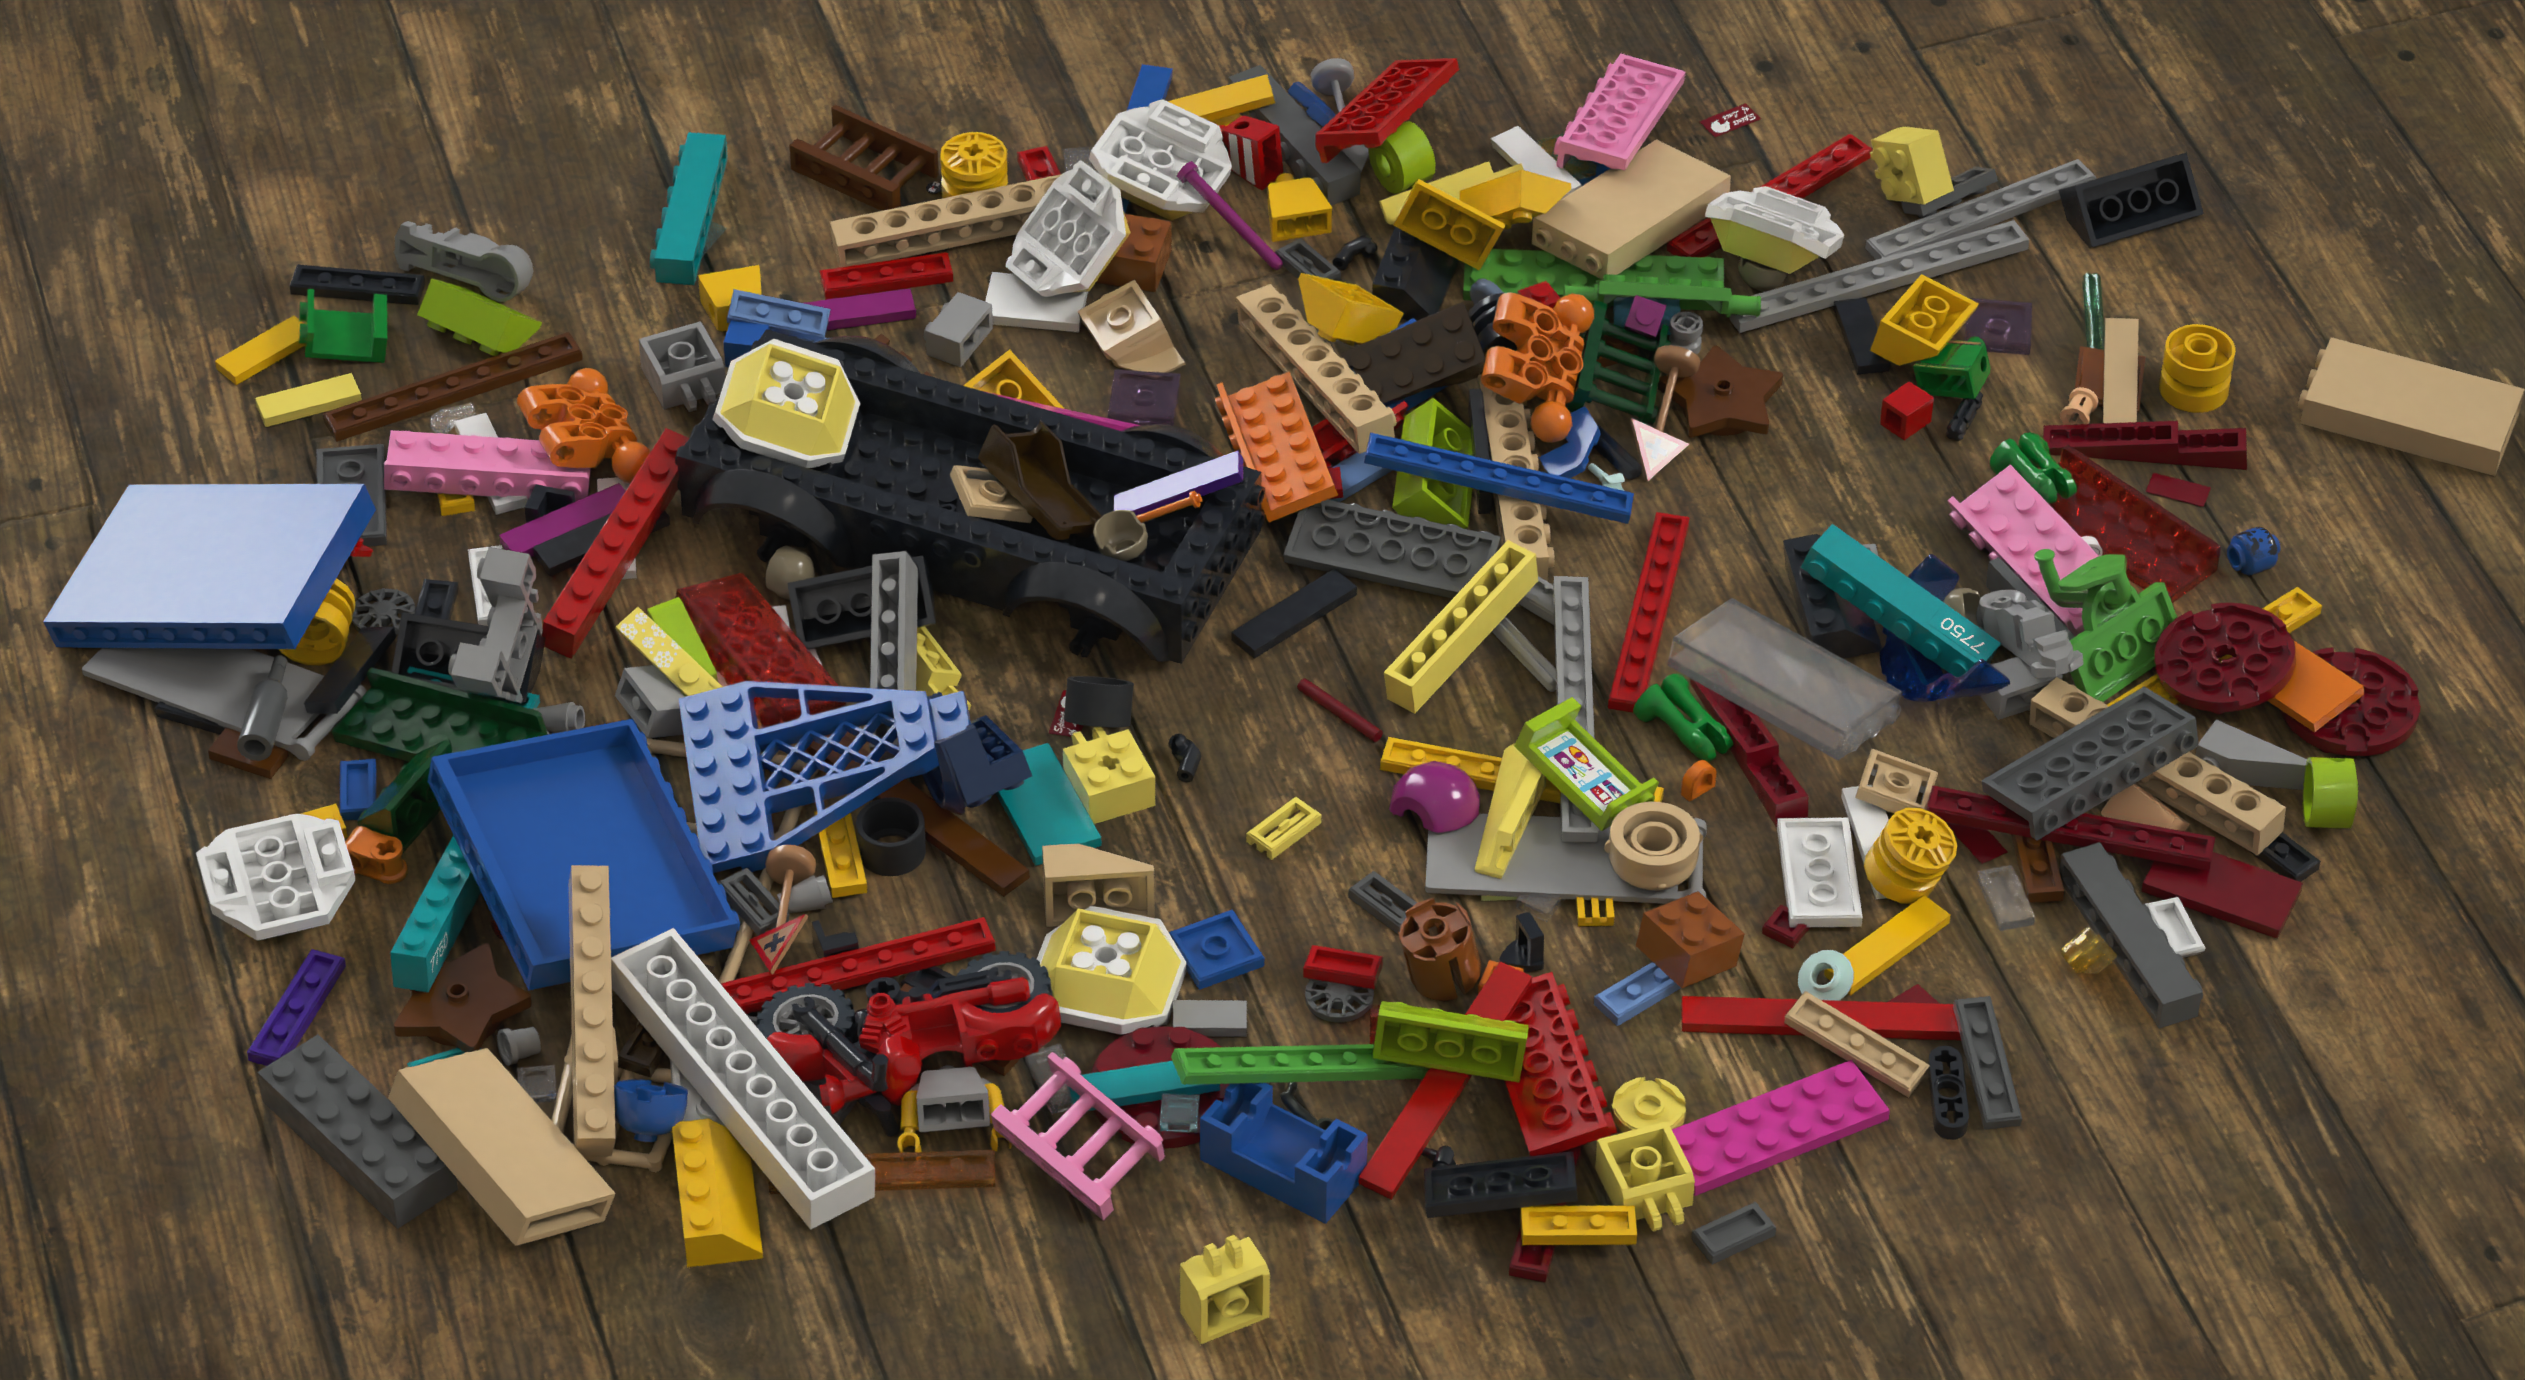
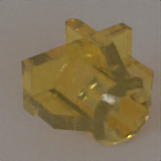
M2087 926L2063 946L2060 953L2077 973L2099 974L2118 956L2100 935H2096Z

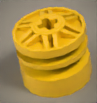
M967 132L949 139L941 148L942 199L1008 185L1007 149L1003 142L995 136L982 132Z
M336 578L296 649H279L280 652L291 660L305 665L320 666L332 663L338 659L345 649L349 626L352 622V615L356 606L354 594L349 587Z
M1904 808L1896 811L1866 854L1864 868L1867 879L1886 898L1901 904H1912L1923 895L1928 897L1956 856L1957 842L1955 835L1947 823L1932 812L1921 808Z

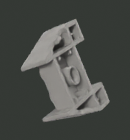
M488 547L486 557L481 558L479 561L477 578L480 579L492 606L487 619L489 631L487 637L481 639L479 646L460 642L457 654H452L450 658L448 672L458 689L481 696L522 703L523 697L520 693V688L536 634L542 635L543 632L541 614L535 613L533 608V602L537 603L539 599L538 590L532 589L533 582L536 579V570L529 554Z

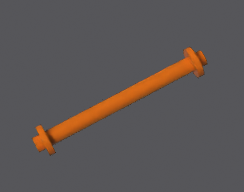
M1191 491L1189 497L1137 515V518L1143 523L1191 505L1194 508L1200 507V502H1202V497L1199 493Z

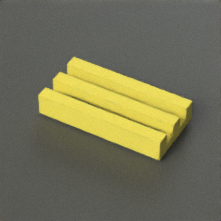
M1294 797L1247 832L1246 842L1250 845L1257 844L1256 849L1261 853L1267 851V857L1273 860L1321 824V814L1299 798ZM1300 810L1298 814H1296L1290 820L1288 819L1290 816H1292L1294 813ZM1278 826V829H1276L1274 832H1272V833H1271L1270 835H1268L1266 838L1263 837V836H1265L1267 833H1269L1271 830H1273L1275 827Z

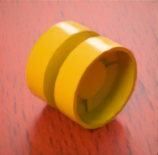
M2201 324L2182 326L2171 332L2165 344L2159 390L2165 401L2177 409L2193 413L2209 412L2222 406L2228 398L2235 358V345L2232 339L2217 328Z

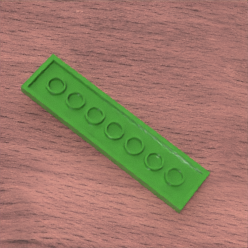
M1492 249L1480 271L1465 263L1463 300L1472 301L1470 287L1478 279H1487L1493 282L1504 293L1518 294V290L1547 281L1561 298L1563 297L1564 284L1568 286L1593 287L1596 280L1602 279L1545 250ZM1647 255L1618 275H1625V282H1636V276L1658 277V284H1668L1669 278L1691 279V286H1701V280L1724 281V258ZM1620 295V296H1618V297H1622V298H1628V297H1633V298H1635V296H1626V295ZM1644 297V298L1661 299L1660 297ZM1678 299L1680 309L1716 311L1704 300ZM1614 300L1609 302L1607 306L1614 307Z

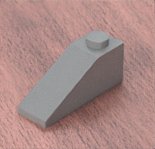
M2215 720L2198 743L2195 756L2218 767L2221 771L2251 786L2303 790L2307 759L2219 720Z

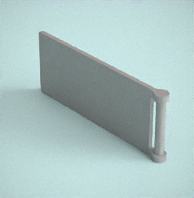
M102 648L82 667V672L84 676L158 703L161 701L166 705L218 723L220 726L241 732L254 687L260 681L268 678L274 657L252 649ZM287 662L282 685L287 690L288 699L274 745L286 749L298 759L306 761L315 753L316 745L352 709L367 690L360 684L338 714H327L305 738L296 739L319 715L307 713L304 702L323 679L324 675Z
M1479 814L1471 824L1458 830L1441 833L1428 830L1425 891L1427 893L1553 899L1584 897V900L1598 898V901H1605V898H1613V901L1667 904L1699 891L1706 898V892L1703 890V840L1699 844V856L1696 867L1688 878L1687 890L1678 891L1677 885L1670 889L1650 891L1630 885L1614 871L1609 859V853H1606L1604 849L1605 843L1610 837L1611 826L1603 831L1598 828L1597 842L1561 841V817L1531 816L1502 879L1477 873L1474 870L1488 814ZM1693 818L1704 839L1707 834L1706 822L1699 818Z

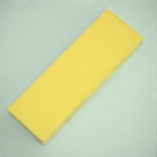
M352 373L260 396L255 398L265 427L331 411L361 401L362 398Z

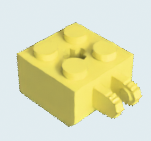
M1901 127L1871 140L1873 151L1870 152V157L1878 165V169L1875 171L1876 179L1882 180L1881 188L1887 200L1926 204L1954 191L1938 130Z
M1093 727V740L1086 741L1080 731L1072 733L1073 746L1063 748V769L1094 824L1155 806V775L1129 729L1107 735L1102 727Z
M1668 1121L1597 1139L1595 1170L1613 1206L1635 1205L1636 1220L1645 1218L1652 1231L1661 1229L1662 1217L1660 1214L1666 1212L1673 1225L1683 1224L1685 1220L1682 1208L1693 1205L1695 1180L1693 1171Z
M1235 1235L1225 1238L1226 1243L1221 1248L1217 1249L1213 1243L1206 1245L1203 1249V1255L1194 1256L1186 1262L1180 1263V1313L1200 1344L1269 1318L1270 1272L1267 1263L1250 1237L1238 1240Z

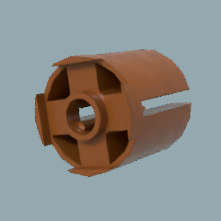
M1430 898L1416 903L1405 912L1406 918L1400 927V932L1398 931L1408 973L1416 990L1426 998L1446 1002L1457 999L1451 970H1453L1456 984L1462 993L1466 994L1475 986L1480 977L1481 962L1467 911L1457 902H1455V906L1449 903H1435V899Z

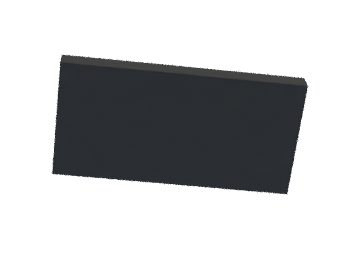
M1573 1152L1424 1169L1427 1218L1578 1201Z

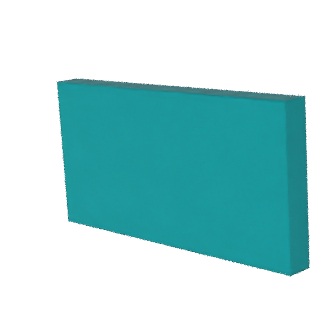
M1046 743L1022 750L1032 777L1025 779L1020 787L1012 790L1003 789L996 792V795L1034 865L1043 864L1042 846L1059 844H1082L1092 848L1102 846L1098 830L1050 744Z

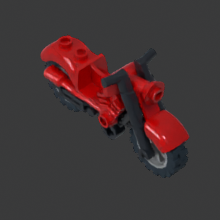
M1000 951V955L992 956V953L983 955L982 959L978 961L976 959L970 961L967 964L968 968L961 969L957 976L938 979L931 987L925 989L913 987L909 992L901 991L899 983L888 977L877 978L871 981L866 987L868 1005L865 1009L866 1014L864 1016L862 1035L860 1034L859 1041L855 1044L852 1042L857 1041L858 1035L853 1004L849 998L845 999V993L837 989L834 991L831 986L822 984L821 987L815 986V983H805L804 987L793 985L787 987L788 991L775 993L772 995L773 999L770 1002L766 1001L762 1005V1013L759 1012L757 1015V1028L801 1081H815L826 1077V1084L819 1085L822 1106H830L831 1115L842 1109L845 1103L857 1100L862 1106L868 1107L878 1117L885 1134L893 1137L899 1133V1127L891 1111V1104L901 1106L904 1094L916 1085L922 1067V1059L941 1051L960 1052L965 1067H973L972 1063L990 1060L1020 1059L1032 1053H1038L1040 1048L1052 1040L1061 1027V1015L1058 1001L1052 996L1051 980L1046 967H1041L1039 960L1034 957L1029 959L1024 953L1017 952L1014 955L1010 954L1009 951ZM784 1029L790 1030L786 1033L782 1032Z

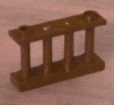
M834 105L831 108L832 129L819 141L811 145L797 138L789 145L791 170L880 211L901 207L900 188L919 171L933 178L939 175L937 150L838 105ZM841 137L855 142L839 157L826 152ZM867 148L880 153L865 169L852 164ZM892 160L906 165L891 180L877 175Z

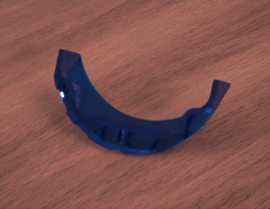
M1933 554L1928 555L1907 576L1942 602L1948 593L1954 590L1959 581L1958 573ZM1883 628L1882 632L1887 635L1885 646L1880 651L1882 674L1887 677L1886 682L1890 688L1908 700L1928 702L1975 697L1995 692L2010 685L2009 678L1984 659L1978 660L1960 677H1955L1951 673L1943 674L1939 665L1926 658L1922 653L1898 638L1887 628Z

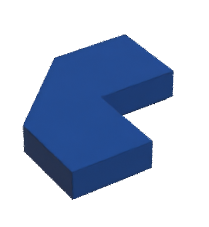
M1294 82L1288 89V94L1307 108V115L1322 127L1336 116L1322 99L1301 82Z
M1586 406L1570 413L1572 416V428L1565 438L1567 443L1539 457L1546 473L1572 478L1585 471L1592 447L1597 444L1601 436L1600 430Z

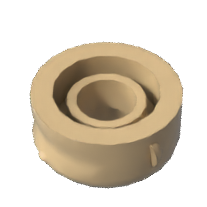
M1643 802L1629 806L1617 814L1612 821L1610 837L1605 843L1604 849L1606 853H1609L1611 865L1621 879L1640 889L1650 891L1665 890L1683 883L1693 873L1698 861L1699 844L1702 842L1703 836L1699 832L1696 821L1683 809L1663 802Z

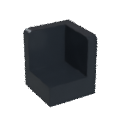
M535 485L524 507L526 523L574 503V492Z
M819 920L811 922L813 946L818 959L859 949V942L855 932H842L825 937Z

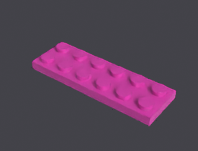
M1850 1060L1672 1129L1693 1171L1695 1180L1694 1196H1697L1889 1120L1890 1110L1855 1063Z

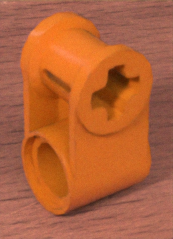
M357 826L346 839L345 843L355 874H361L386 884L400 882L406 877L408 867L401 857L403 845L398 838L372 831L364 826Z

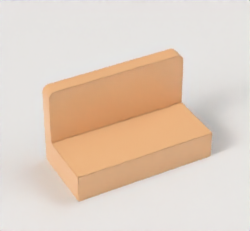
M2136 783L2112 796L2101 811L2104 817L2179 831H2186L2190 825Z

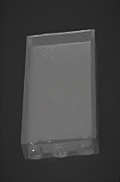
M1733 598L1673 637L1667 664L1669 667L1836 760H1840L1850 752H1855L1863 742L1869 738H1874L1888 724L1892 725L1895 723L1901 713V706H1899L1902 695L1901 690Z

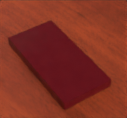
M2213 852L2210 870L2154 861L2143 882L2141 892L2164 900L2179 897L2182 905L2187 908L2278 939L2302 891L2303 883Z

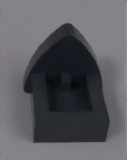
M1530 911L1516 915V940L1509 944L1502 952L1499 962L1522 968L1524 972L1544 969V934Z

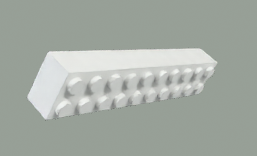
M674 928L611 957L612 989L810 1230L875 1197V1168Z

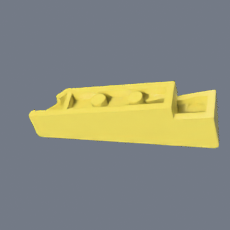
M1488 161L1427 184L1459 200L1460 190L1524 169L1521 163L1493 173ZM1411 189L1379 201L1385 220L1389 225L1395 223Z
M925 626L917 628L916 691H926L927 696L937 692H941L943 696L959 692L954 686H958L962 674ZM967 700L968 710H970L971 704Z
M1515 744L1508 746L1503 753L1474 869L1477 873L1502 879L1546 787V777L1514 747Z

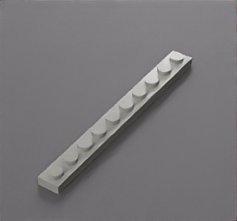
M2014 220L1753 295L1756 297L1761 296L1760 317L1731 314L1729 319L1738 332L1742 333L1834 306V301L1862 298L1914 283L1921 274L1931 278L2028 250L2029 238Z
M1554 576L1553 602L1557 705L1573 697L1582 706L1575 720L1595 739L1588 577ZM1560 791L1561 841L1597 842L1598 827Z

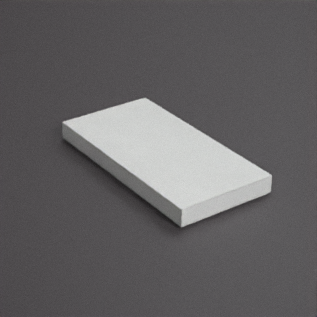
M1778 818L1777 833L1786 904L1789 912V927L1795 928L1798 924H1805L1807 927H1862L1863 917L1849 818Z

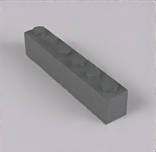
M1261 65L1228 77L1229 85L1258 76L1268 75L1275 104L1240 114L1279 126L1282 161L1288 164L1298 179L1312 178L1331 206L1360 195L1361 170L1343 151L1338 153L1329 163L1321 162L1320 154L1315 147V134L1321 128Z
M2100 842L2061 854L2059 871L2063 887L2157 1027L2162 1028L2198 1017L2200 1002L2203 999V990L2199 981L2193 979L2187 971L2182 956L2174 952L2164 930L2157 927L2151 918L2147 905L2140 902L2134 892L2132 883L2125 879L2119 871L2115 858L2112 855H2108Z

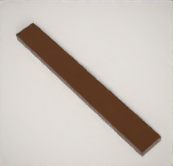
M566 332L323 413L324 423L335 441L338 442L583 360L582 351L570 332Z
M845 735L839 744L849 747L853 740ZM813 741L807 748V752L814 756L822 745ZM863 747L858 752L866 757L870 754ZM832 750L824 762L833 766L841 757V754ZM851 760L843 771L860 767L861 764ZM902 780L872 799L875 801L881 798L895 797L914 803L924 816L925 839L1003 897L1030 878L1027 867L956 815L939 807L934 799L908 780Z

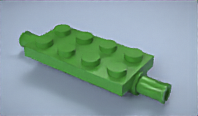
M1604 274L1603 280H1596L1593 287L1568 286L1564 284L1563 296L1572 293L1583 295L1592 305L1595 300L1608 304L1620 295H1638L1643 297L1704 300L1719 314H1726L1727 318H1730L1731 314L1760 317L1761 296L1732 295L1731 288L1723 287L1724 281L1701 280V286H1691V279L1669 278L1668 284H1658V277L1636 276V282H1625V275Z

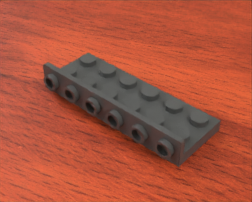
M1327 499L1298 512L1283 556L1284 563L1326 572L1335 569L1345 576L1453 599L1501 548V536L1493 535L1487 531L1477 532L1463 529L1454 524L1444 525L1430 522L1421 517L1411 518L1397 515L1388 510L1378 511L1364 508L1355 503L1345 504Z
M2142 687L1981 780L1983 792L2028 820L2031 837L2039 840L2198 746L2196 717L2148 688Z

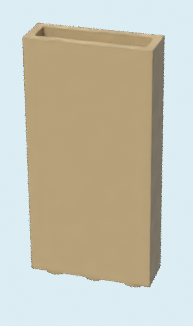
M1656 139L1636 153L1626 170L1610 168L1559 200L1546 214L1534 217L1532 244L1602 280L1604 274L1618 275L1706 218L1705 212L1708 204L1722 194L1730 192L1731 175Z
M2331 337L2326 350L2321 348L2319 350L2315 363V368L2318 369H2311L2306 388L2309 390H2302L2298 409L2303 410L2301 424L2495 476L2519 416L2525 389Z
M488 1048L398 1070L388 1099L515 1246L605 1221L616 1193Z

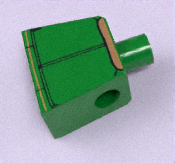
M1972 336L1967 341L1950 340L1937 356L1919 360L1913 365L1917 386L1928 394L1975 399L1991 370L1986 345L1977 336Z

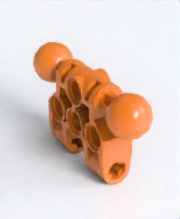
M1503 293L1498 298L1493 329L1499 335L1514 342L1517 345V350L1514 351L1500 346L1488 349L1481 383L1495 393L1519 404L1534 399L1536 396L1545 400L1544 403H1541L1534 409L1530 417L1531 429L1541 441L1548 443L1561 441L1568 436L1572 428V416L1565 407V404L1573 400L1578 373L1583 368L1581 355L1584 349V340L1579 335L1590 328L1594 320V308L1587 298L1574 293L1560 298L1554 309L1516 293Z
M580 369L570 376L567 384L531 386L522 390L518 395L517 405L529 425L534 429L542 430L539 435V441L551 462L556 466L596 468L604 458H612V469L615 475L623 482L631 484L651 452L644 444L637 442V437L627 422V410L620 405H616L613 398L608 395L607 380L596 369Z

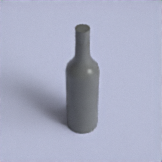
M278 655L274 657L268 678L260 681L254 687L237 742L239 752L248 759L260 761L271 755L288 699L287 690L282 685L287 665V659L284 656Z

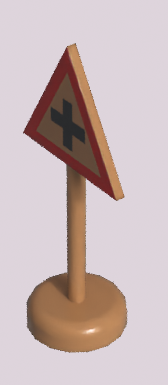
M1662 346L1657 348L1654 354L1655 366L1660 371L1669 375L1656 428L1635 419H1630L1646 482L1689 445L1663 432L1677 377H1690L1696 374L1701 363L1700 358L1694 352L1679 346Z
M796 845L777 846L769 851L766 857V872L772 880L783 885L776 928L749 940L772 975L809 917L807 914H804L786 923L792 886L814 875L816 870V860L811 852Z

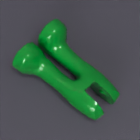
M2031 432L2022 434L2019 439V445H2017L2015 440L2008 438L1995 449L1990 458V468L1996 475L2011 465L2048 504L2056 503L2057 493L2064 499H2068L2077 492V486L2071 473L2062 468L2051 457L2048 443L2038 434Z
M1679 673L1668 675L1663 680L1661 687L1657 683L1651 685L1634 705L1633 713L1640 721L1648 723L1657 717L1662 719L1673 730L1685 747L1700 760H1706L1707 762L1715 760V750L1725 754L1733 746V741L1727 733L1726 727L1717 722L1699 704L1690 692L1688 680ZM1675 706L1682 710L1692 722L1688 721Z

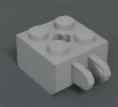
M701 321L639 339L641 369L663 409L684 404L688 412L695 411L697 408L696 400L704 398L708 406L711 403H715V395L721 393L725 381V368L719 352Z

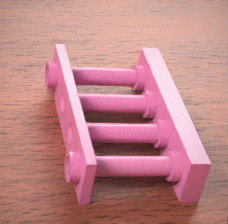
M1052 1052L1048 1056V1062L1053 1075L1018 1111L1013 1109L1010 1112L1000 1104L991 1113L994 1129L1104 1221L1114 1210L1110 1196L1112 1192L1110 1190L1147 1152L1161 1162L1165 1158L1162 1145L1163 1139L1154 1128L1149 1125L1145 1128L1082 1077L1080 1075L1081 1070L1072 1060L1067 1057L1062 1060ZM1064 1084L1068 1085L1081 1097L1046 1133L1040 1132L1037 1135L1028 1127L1030 1125L1028 1121ZM1093 1106L1108 1120L1073 1156L1068 1155L1065 1158L1055 1150L1057 1148L1056 1143ZM1119 1129L1122 1130L1135 1143L1100 1179L1095 1178L1092 1181L1083 1173V1166Z

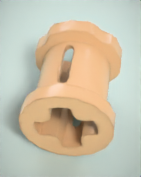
M2083 387L2073 389L2069 395V405L2064 407L2060 413V420L2063 422V425L2089 424V415L2095 411L2099 402L2096 394ZM2084 397V398H2086V399H2085V401H2084L2083 406H2081V405H2080V402H2081L2082 398ZM2078 413L2076 421H2073L2075 414Z

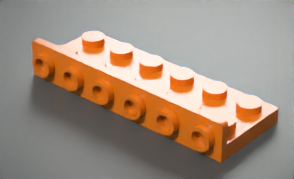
M1290 371L1273 376L1254 386L1243 388L1229 396L1223 382L1216 384L1220 396L1214 399L1234 452H1240L1243 457L1244 467L1262 472L1261 486L1265 487V495L1261 504V511L1264 510L1268 522L1338 495Z

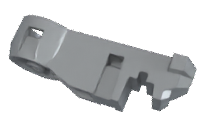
M409 221L401 224L394 237V254L400 269L409 271L416 266L479 286L480 290L487 297L495 301L504 302L514 298L526 289L532 279L533 264L531 259L523 249L515 245L499 246L490 239L474 233H469L468 235L460 234V229L453 228L444 234L439 232L433 234L432 225L416 226V223ZM449 264L456 265L453 268L446 267ZM502 290V291H504V292H510V293L504 295V294H500V293H498V292H500V291Z
M2016 590L1993 591L1980 598L1976 612L1977 626L2030 665L2031 674L2036 679L2056 677L2072 672L2084 665L2082 653L2078 650L2073 651V646L2068 639V632L2066 630L2056 632L2053 612H2045V607L2038 601H2028L2024 593Z

